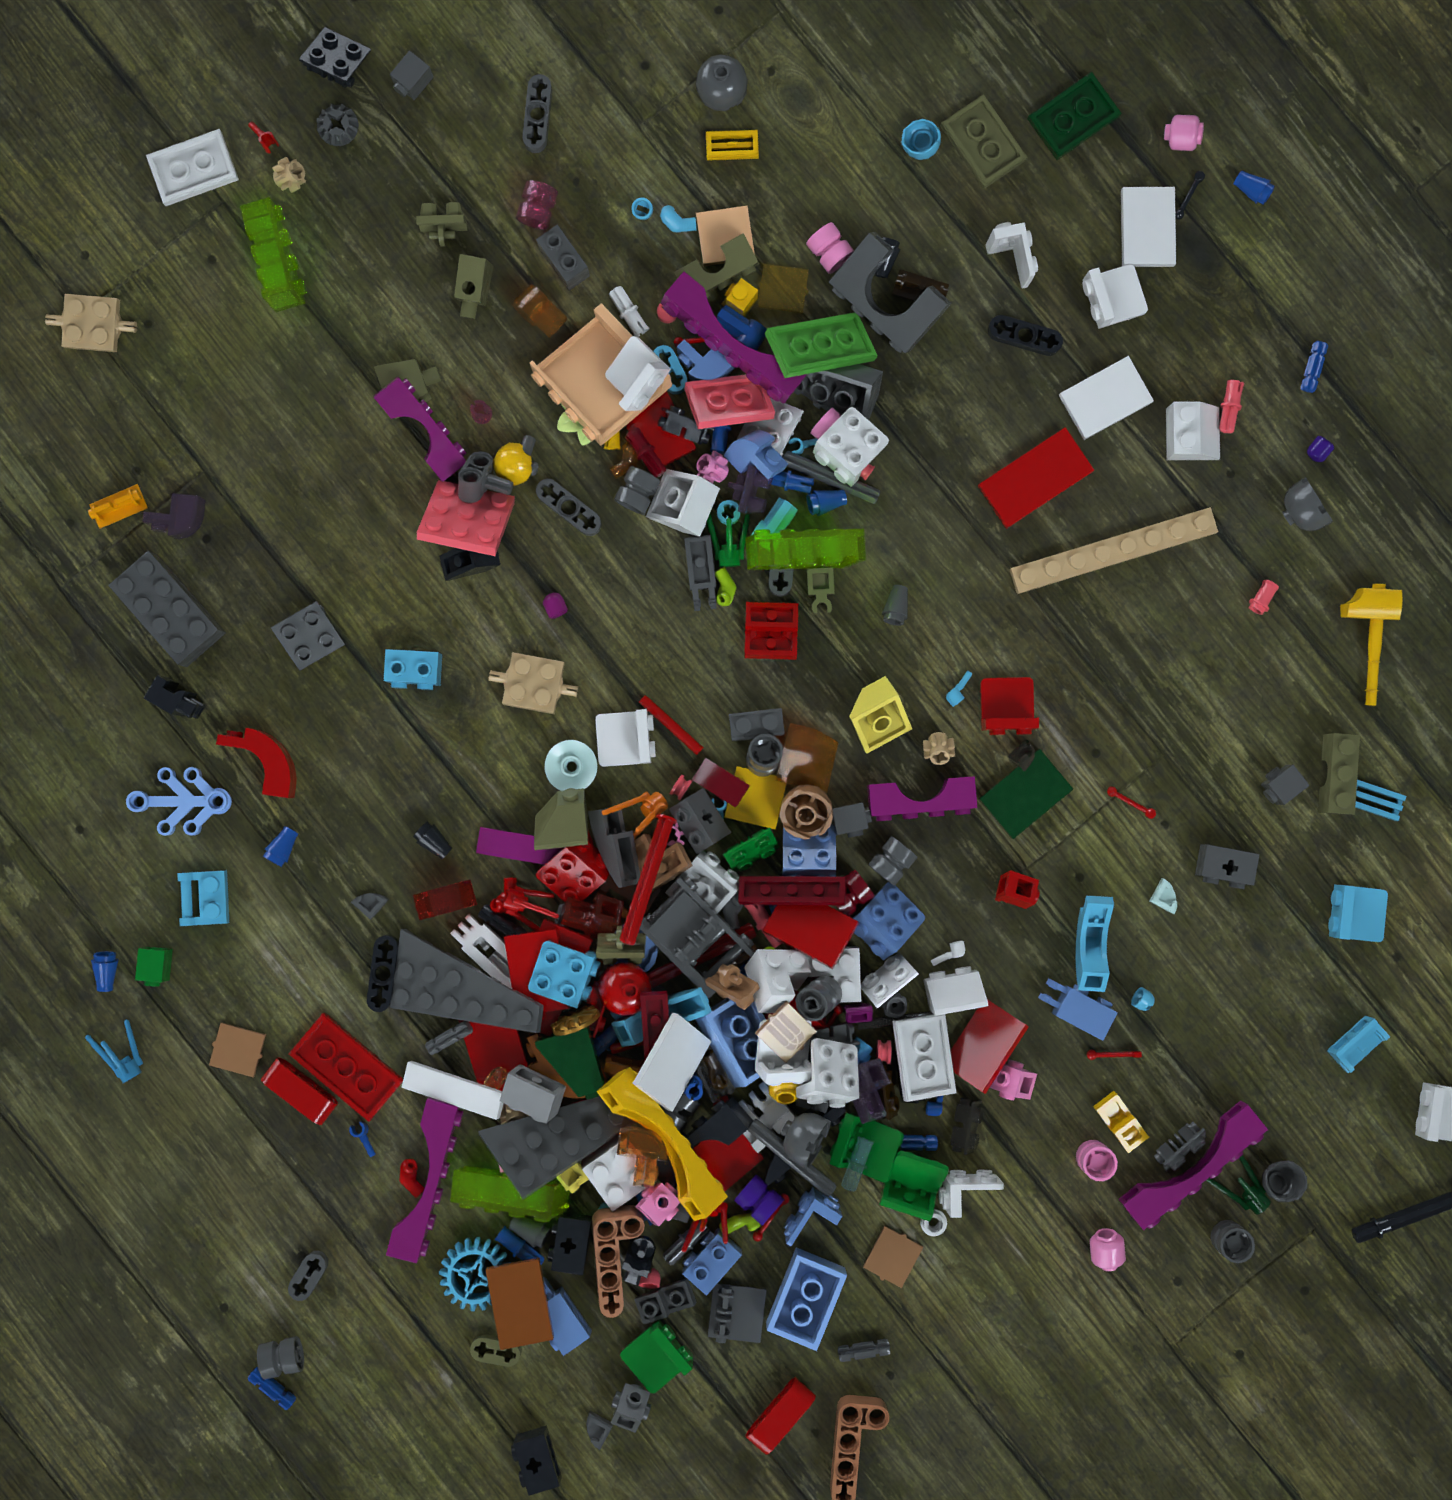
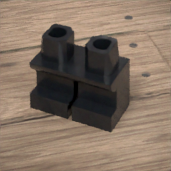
M157 675L145 694L144 699L171 715L198 719L206 705L195 699L197 693L176 691L179 685L177 681Z

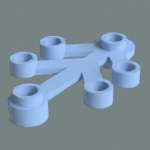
M163 767L157 773L159 781L166 783L178 796H148L143 791H133L126 798V805L133 812H143L148 807H178L166 820L158 823L157 831L163 836L172 835L175 831V826L194 807H204L193 820L186 821L183 826V830L187 835H198L201 832L202 825L213 814L227 812L232 804L229 792L222 788L213 789L202 778L200 769L195 767H189L184 771V779L189 783H194L205 796H194L176 778V773L172 768ZM166 770L170 772L168 780L163 778V773ZM192 770L197 774L194 780L189 778V773ZM218 796L223 799L221 806L215 804V799ZM138 797L144 799L142 806H138L136 803ZM165 823L170 825V830L167 833L162 829ZM191 823L196 825V830L193 833L189 831Z

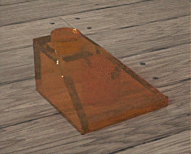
M790 723L776 781L797 786L812 785L819 787L827 793L839 742L816 729Z

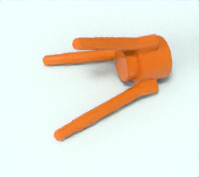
M646 791L639 797L603 810L602 815H607L642 802L640 809L646 818L635 829L633 833L635 839L656 818L657 814H661L668 809V803L661 793L654 792L650 795Z

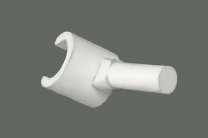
M964 941L949 943L951 952H946L932 959V965L935 966L947 959L963 956L965 954Z

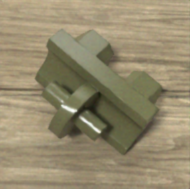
M459 202L447 203L446 215H437L436 204L422 203L420 216H416V223L419 225L420 231L429 232V239H439L440 247H446L447 239H456L455 231H467V221Z
M617 926L616 933H598L596 958H601L604 965H613L617 962L618 958H627L630 963L641 964L642 958H645L646 935L638 933L635 944L627 945L620 941L623 926Z

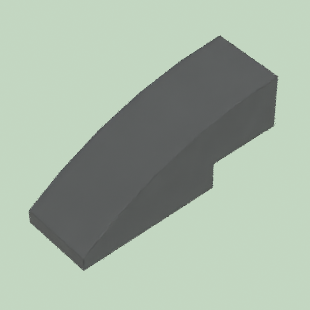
M605 809L588 811L596 845L606 868L618 888L637 884L640 870L633 831H625L622 809L607 815H602V811Z

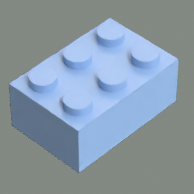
M726 998L711 1007L712 1012L697 1018L696 1021L703 1034L711 1040L710 1046L734 1088L746 1087L760 1077L755 1071L758 1036L755 1032L759 1029L760 1022L766 1019L762 1013H758L755 1001L743 1010L737 1006L736 1002Z
M796 1247L766 1320L767 1331L817 1351L846 1280L847 1273L845 1267Z

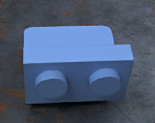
M831 824L824 834L811 836V839L794 837L783 827L782 876L835 877V826Z
M889 882L882 887L862 910L851 917L859 922L854 933L861 937L870 946L872 952L883 961L896 953L925 920L924 914L896 885L893 886Z
M812 1187L809 1193L805 1191L798 1202L800 1208L796 1215L791 1214L783 1226L786 1229L784 1232L786 1244L790 1247L793 1245L813 1211L837 1225L842 1218L840 1204L837 1203L839 1199L833 1194L829 1197L825 1196L814 1187Z

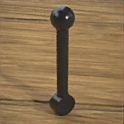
M1202 171L1195 173L1193 177L1194 182L1180 208L1175 211L1176 219L1179 220L1184 217V210L1195 189L1205 179V174Z

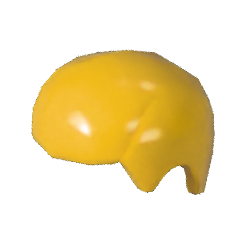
M509 442L496 453L493 467L497 477L512 481L514 486L526 482L532 473L531 456L523 451L522 444Z

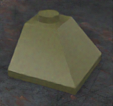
M569 788L564 791H557L535 815V850L588 845V811L584 788Z

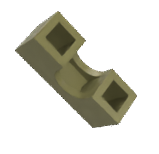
M743 233L720 246L725 254L726 261L724 267L719 272L708 273L704 271L700 262L696 259L674 273L678 279L683 271L705 288L706 296L709 298L711 296L709 294L710 291L717 287L720 291L726 289L733 283L732 279L742 275L745 278L756 272L755 266L759 265V262Z
M1339 733L1323 735L1321 761H1326L1328 773L1325 785L1319 789L1318 813L1355 815L1360 735Z

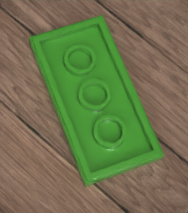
M855 312L770 327L765 332L784 378L872 362L878 356L859 315Z

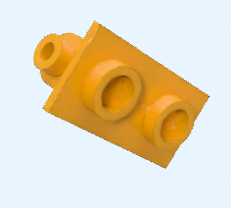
M136 484L89 504L91 509L88 510L91 519L96 520L99 529L148 509L139 485Z

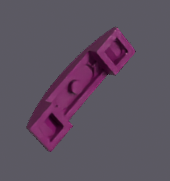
M480 827L476 853L545 864L562 847L535 850L533 835Z

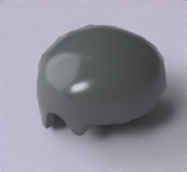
M1289 1160L1280 1161L1267 1166L1262 1175V1185L1268 1196L1278 1202H1291L1300 1199L1307 1189V1176L1303 1168L1295 1162Z

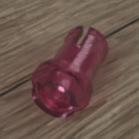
M475 400V405L471 404L470 406L473 420L478 424L488 423L493 414L491 408L484 401Z

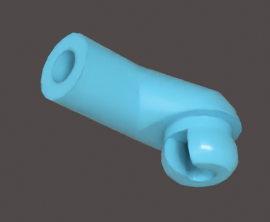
M670 205L662 208L661 220L672 232L697 231L695 217L681 218Z

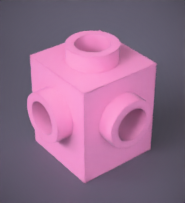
M1008 1060V1064L1005 1063L990 1088L1000 1091L999 1096L1014 1101L1016 1097L1030 1100L1037 1074L1023 1069V1063Z
M657 1182L655 1185L650 1183L641 1193L643 1198L635 1207L652 1224L660 1226L665 1219L670 1221L679 1211L677 1206L680 1202L676 1197L678 1192L668 1182L665 1185ZM661 1198L662 1203H661V1205L659 1206V1205H658V1200Z

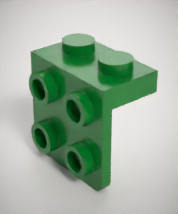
M846 1113L839 1124L840 1133L837 1142L831 1148L829 1164L837 1168H850L883 1183L888 1182L904 1134L897 1129L861 1114Z
M899 1151L894 1161L895 1165L890 1180L883 1183L879 1205L930 1221L934 1213L936 1194L948 1175L949 1167L938 1161L916 1156L911 1152Z
M661 1320L655 1321L620 1353L621 1359L652 1394L659 1391L680 1372L685 1376L693 1369L692 1353L685 1345L681 1346L676 1340V1334L668 1324L664 1325Z

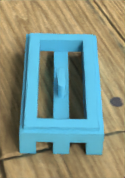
M1357 780V788L1360 787L1396 799V801L1393 803L1356 790V797L1392 808L1393 810L1390 813L1357 801L1355 808L1399 821V812L1403 809L1402 802L1406 799L1405 795Z

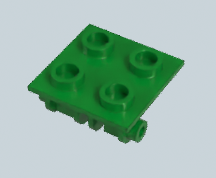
M770 828L766 830L761 829L754 833L752 838L750 836L747 837V841L743 842L742 840L740 845L737 843L727 849L728 852L723 855L733 871H745L755 861L772 856L776 849L780 848Z

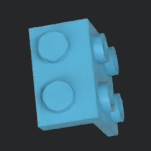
M1334 884V890L1331 895L1332 911L1328 923L1329 937L1381 942L1384 938L1388 899L1387 891Z
M545 941L542 944L528 989L535 994L578 1008L583 1001H588L592 991L589 983L592 976H597L601 962L597 961L598 958H596V952L589 950L586 953H582L551 941Z

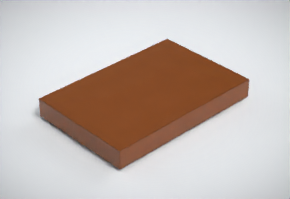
M540 1258L487 1267L486 1275L500 1350L554 1340Z

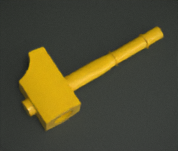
M1372 584V588H1359L1350 601L1340 605L1341 618L1370 619L1365 705L1376 706L1377 691H1379L1377 687L1382 648L1383 620H1400L1402 611V590L1386 589V584Z

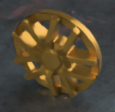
M585 1005L575 1012L568 1011V1016H559V1021L550 1026L553 1034L556 1036L571 1034L595 1022L600 1017V1012L594 1005L589 1007Z

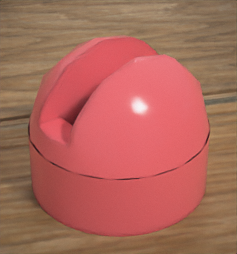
M660 303L657 307L658 319L663 323L675 321L677 317L670 316Z
M652 1268L647 1278L641 1276L639 1286L648 1289L659 1288L660 1273L658 1270Z

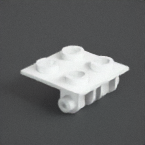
M770 398L775 410L774 419L745 423L737 440L754 430L768 432L775 438L771 446L782 457V452L786 444L789 443L790 437L794 435L793 431L797 423L801 421L804 411Z
M898 952L895 956L889 957L884 965L874 973L867 975L861 983V989L878 1008L915 978L918 972Z

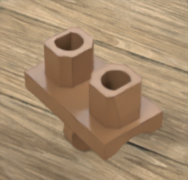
M722 964L715 975L705 980L706 986L715 990L717 995L722 998L731 999L743 1010L754 1002L753 994L760 989L757 982L741 974L739 968L733 964L728 966Z

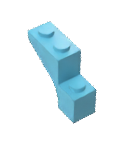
M701 987L672 993L668 996L669 1018L672 1013H676L689 1022L712 1012L708 997ZM641 1011L633 1015L623 1016L611 1023L622 1047L636 1045L643 1041Z

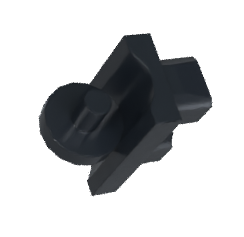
M642 1235L630 1240L622 1269L626 1270L623 1278L624 1281L638 1285L641 1276L648 1277L656 1246L651 1238Z

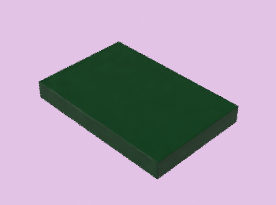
M1090 72L1030 114L1027 120L1055 159L1059 160L1115 121L1122 113L1095 75Z
M1038 749L982 795L979 800L1009 837L1014 839L1069 794L1073 788L1042 750Z

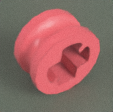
M681 774L669 794H675L678 800H681L693 781H686L684 775Z
M877 1040V1064H880L882 1061H885L886 1064H891V1040H887L886 1043Z

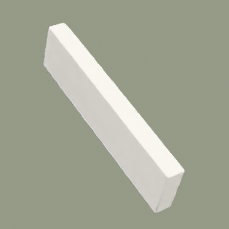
M414 1061L407 1063L401 1088L495 1120L500 1118L504 1104L500 1102L502 1091Z

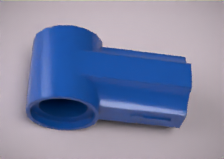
M727 305L720 310L716 317L721 326L733 338L751 349L757 351L766 338L765 332L767 329L762 324L753 319L748 320Z

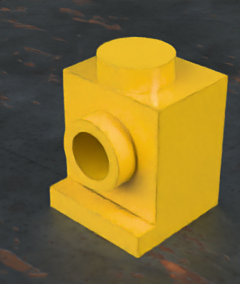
M741 278L738 283L735 284L733 282L725 293L726 298L722 305L729 306L745 317L758 299V289Z

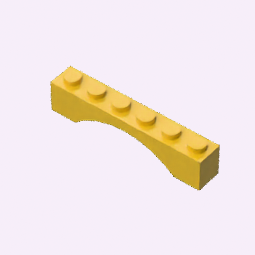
M631 1067L618 1072L596 1092L612 1113L625 1116L639 1123L659 1141L668 1155L675 1173L679 1202L694 1221L707 1218L728 1197L723 1191L722 1184L711 1175L705 1161L698 1157L691 1148L689 1140L677 1130L673 1119L662 1110L656 1101L632 1084L638 1073L632 1070Z

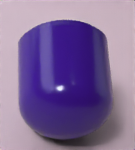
M1320 435L1308 447L1307 455L1314 462H1323L1335 449V446Z

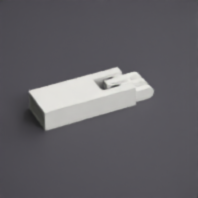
M468 914L465 919L472 926L469 928L461 921L458 927L464 932L463 936L455 929L450 934L463 945L461 949L485 972L512 989L505 941L486 923L481 925L472 915ZM479 944L485 951L492 946L496 951L487 958L475 946Z

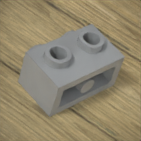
M519 1064L507 1074L500 1102L508 1105L512 1110L521 1111L531 1116L537 1122L547 1124L558 1114L566 1086Z

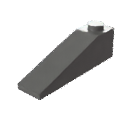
M856 364L810 373L806 375L794 393L804 395L813 401L812 405L818 409L822 407L829 411L833 407L843 415L848 408L853 407L869 420L879 396L883 371Z

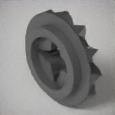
M331 104L330 107L322 109L319 118H316L317 131L320 137L330 145H346L357 135L359 128L358 119L353 110L343 104ZM331 118L333 120L335 119L336 121L342 119L341 124L344 131L341 128L339 129L338 127L332 129L333 124Z

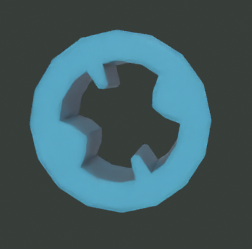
M732 500L723 501L717 508L718 519L726 525L728 516L726 518L722 516L724 507L729 506V509L733 507L736 510L733 512L734 518L731 519L733 525L740 518V507Z

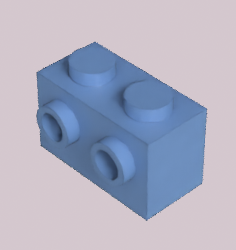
M719 1228L714 1233L708 1232L700 1242L701 1248L696 1253L691 1251L682 1262L685 1265L682 1274L706 1296L742 1256V1249L729 1237L728 1243H723L722 1232Z

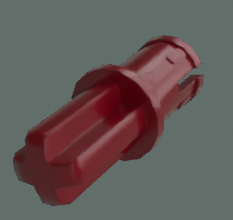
M639 428L628 432L625 438L635 450L637 459L644 462L654 477L657 478L664 474L666 468L655 454L654 445L649 444Z

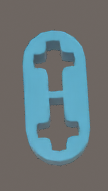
M666 345L658 346L653 352L658 357L660 353H664L665 356L670 355L668 358L669 368L671 369L669 373L673 372L677 379L682 378L679 387L672 384V387L667 391L672 394H680L685 391V382H688L687 376L673 349Z

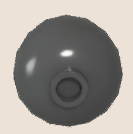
M719 54L703 62L696 79V90L703 104L715 111H728L729 108L742 103L747 93L748 84L745 69L737 59L729 55Z
M1306 477L1288 489L1284 497L1286 510L1282 513L1290 526L1295 523L1301 530L1316 531L1333 522Z
M814 1113L800 1114L793 1122L788 1120L781 1132V1135L785 1136L783 1147L788 1158L805 1169L809 1168L822 1148L820 1144L823 1137H827L831 1121Z

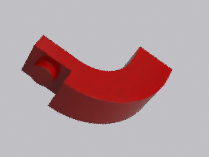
M245 728L244 738H242L243 732L227 730L226 735H217L216 745L246 749L258 756L263 764L265 773L263 795L283 798L295 797V766L287 749L276 738L263 731Z

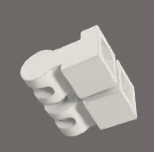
M763 1081L758 1086L766 1095V1099H760L754 1091L748 1094L753 1100L754 1106L756 1108L759 1107L763 1115L758 1117L753 1111L755 1109L743 1099L739 1102V1105L753 1120L758 1119L772 1132H774L772 1130L774 1128L780 1134L788 1120L793 1122L797 1115L787 1104H780L771 1098L768 1084H765ZM748 1130L743 1133L757 1153L765 1147Z

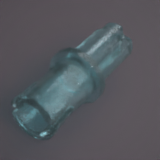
M858 1136L852 1156L847 1159L849 1164L841 1184L846 1190L856 1191L864 1169H867L866 1161L874 1144L873 1141Z

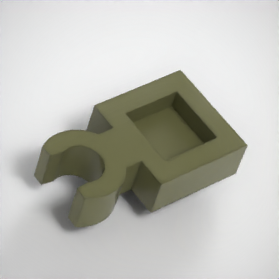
M833 568L807 569L808 596H816V600L812 604L813 614H817V605L820 603H824L827 606V613H831L832 604L827 599V595L835 594Z

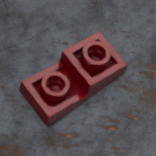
M707 758L704 759L692 778V781L735 808L750 787L749 784Z

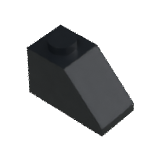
M455 548L439 556L445 581L483 573L501 565L498 550L496 556Z

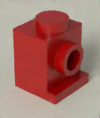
M1010 870L1000 876L995 901H1003L1027 909L1038 901L1040 890L1038 889L1039 880Z

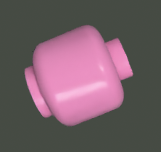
M1175 115L1171 124H1166L1164 140L1169 141V146L1172 150L1193 151L1197 144H1202L1204 123H1200L1199 117L1196 115Z
M1106 1228L1098 1230L1091 1237V1261L1095 1266L1102 1268L1104 1271H1114L1123 1265L1126 1261L1124 1238L1113 1229Z

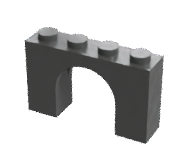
M870 232L829 283L833 286L832 291L843 300L846 298L853 304L851 308L860 317L865 316L872 322L870 326L880 335L884 333L891 340L889 344L896 351L907 353L915 347L952 303L932 285L927 287L913 305L902 314L894 315L881 310L873 300L871 283L876 271L894 249L876 232Z

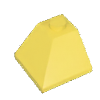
M886 676L862 688L849 717L867 754L912 730V727L898 693Z

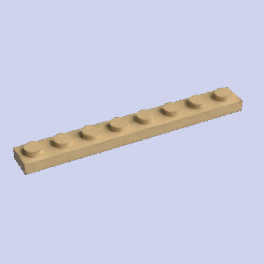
M1211 507L1013 567L1010 569L1016 592L1020 594L1218 533Z

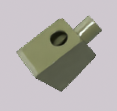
M463 254L459 256L454 298L462 302L460 317L475 319L477 306H486L494 267L487 259ZM475 286L474 293L469 295V290Z
M416 359L374 367L381 388H384L397 376L401 381L406 378L416 391L413 393V396L418 402L421 400L425 402L430 401L432 397L428 386L442 381L436 366L422 371Z

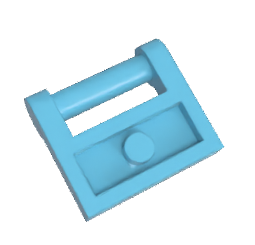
M227 870L177 873L178 881L181 884L182 918H179L180 926L229 923ZM191 880H198L200 917H193Z

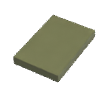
M984 94L940 124L941 129L983 189L1024 163L1028 158Z

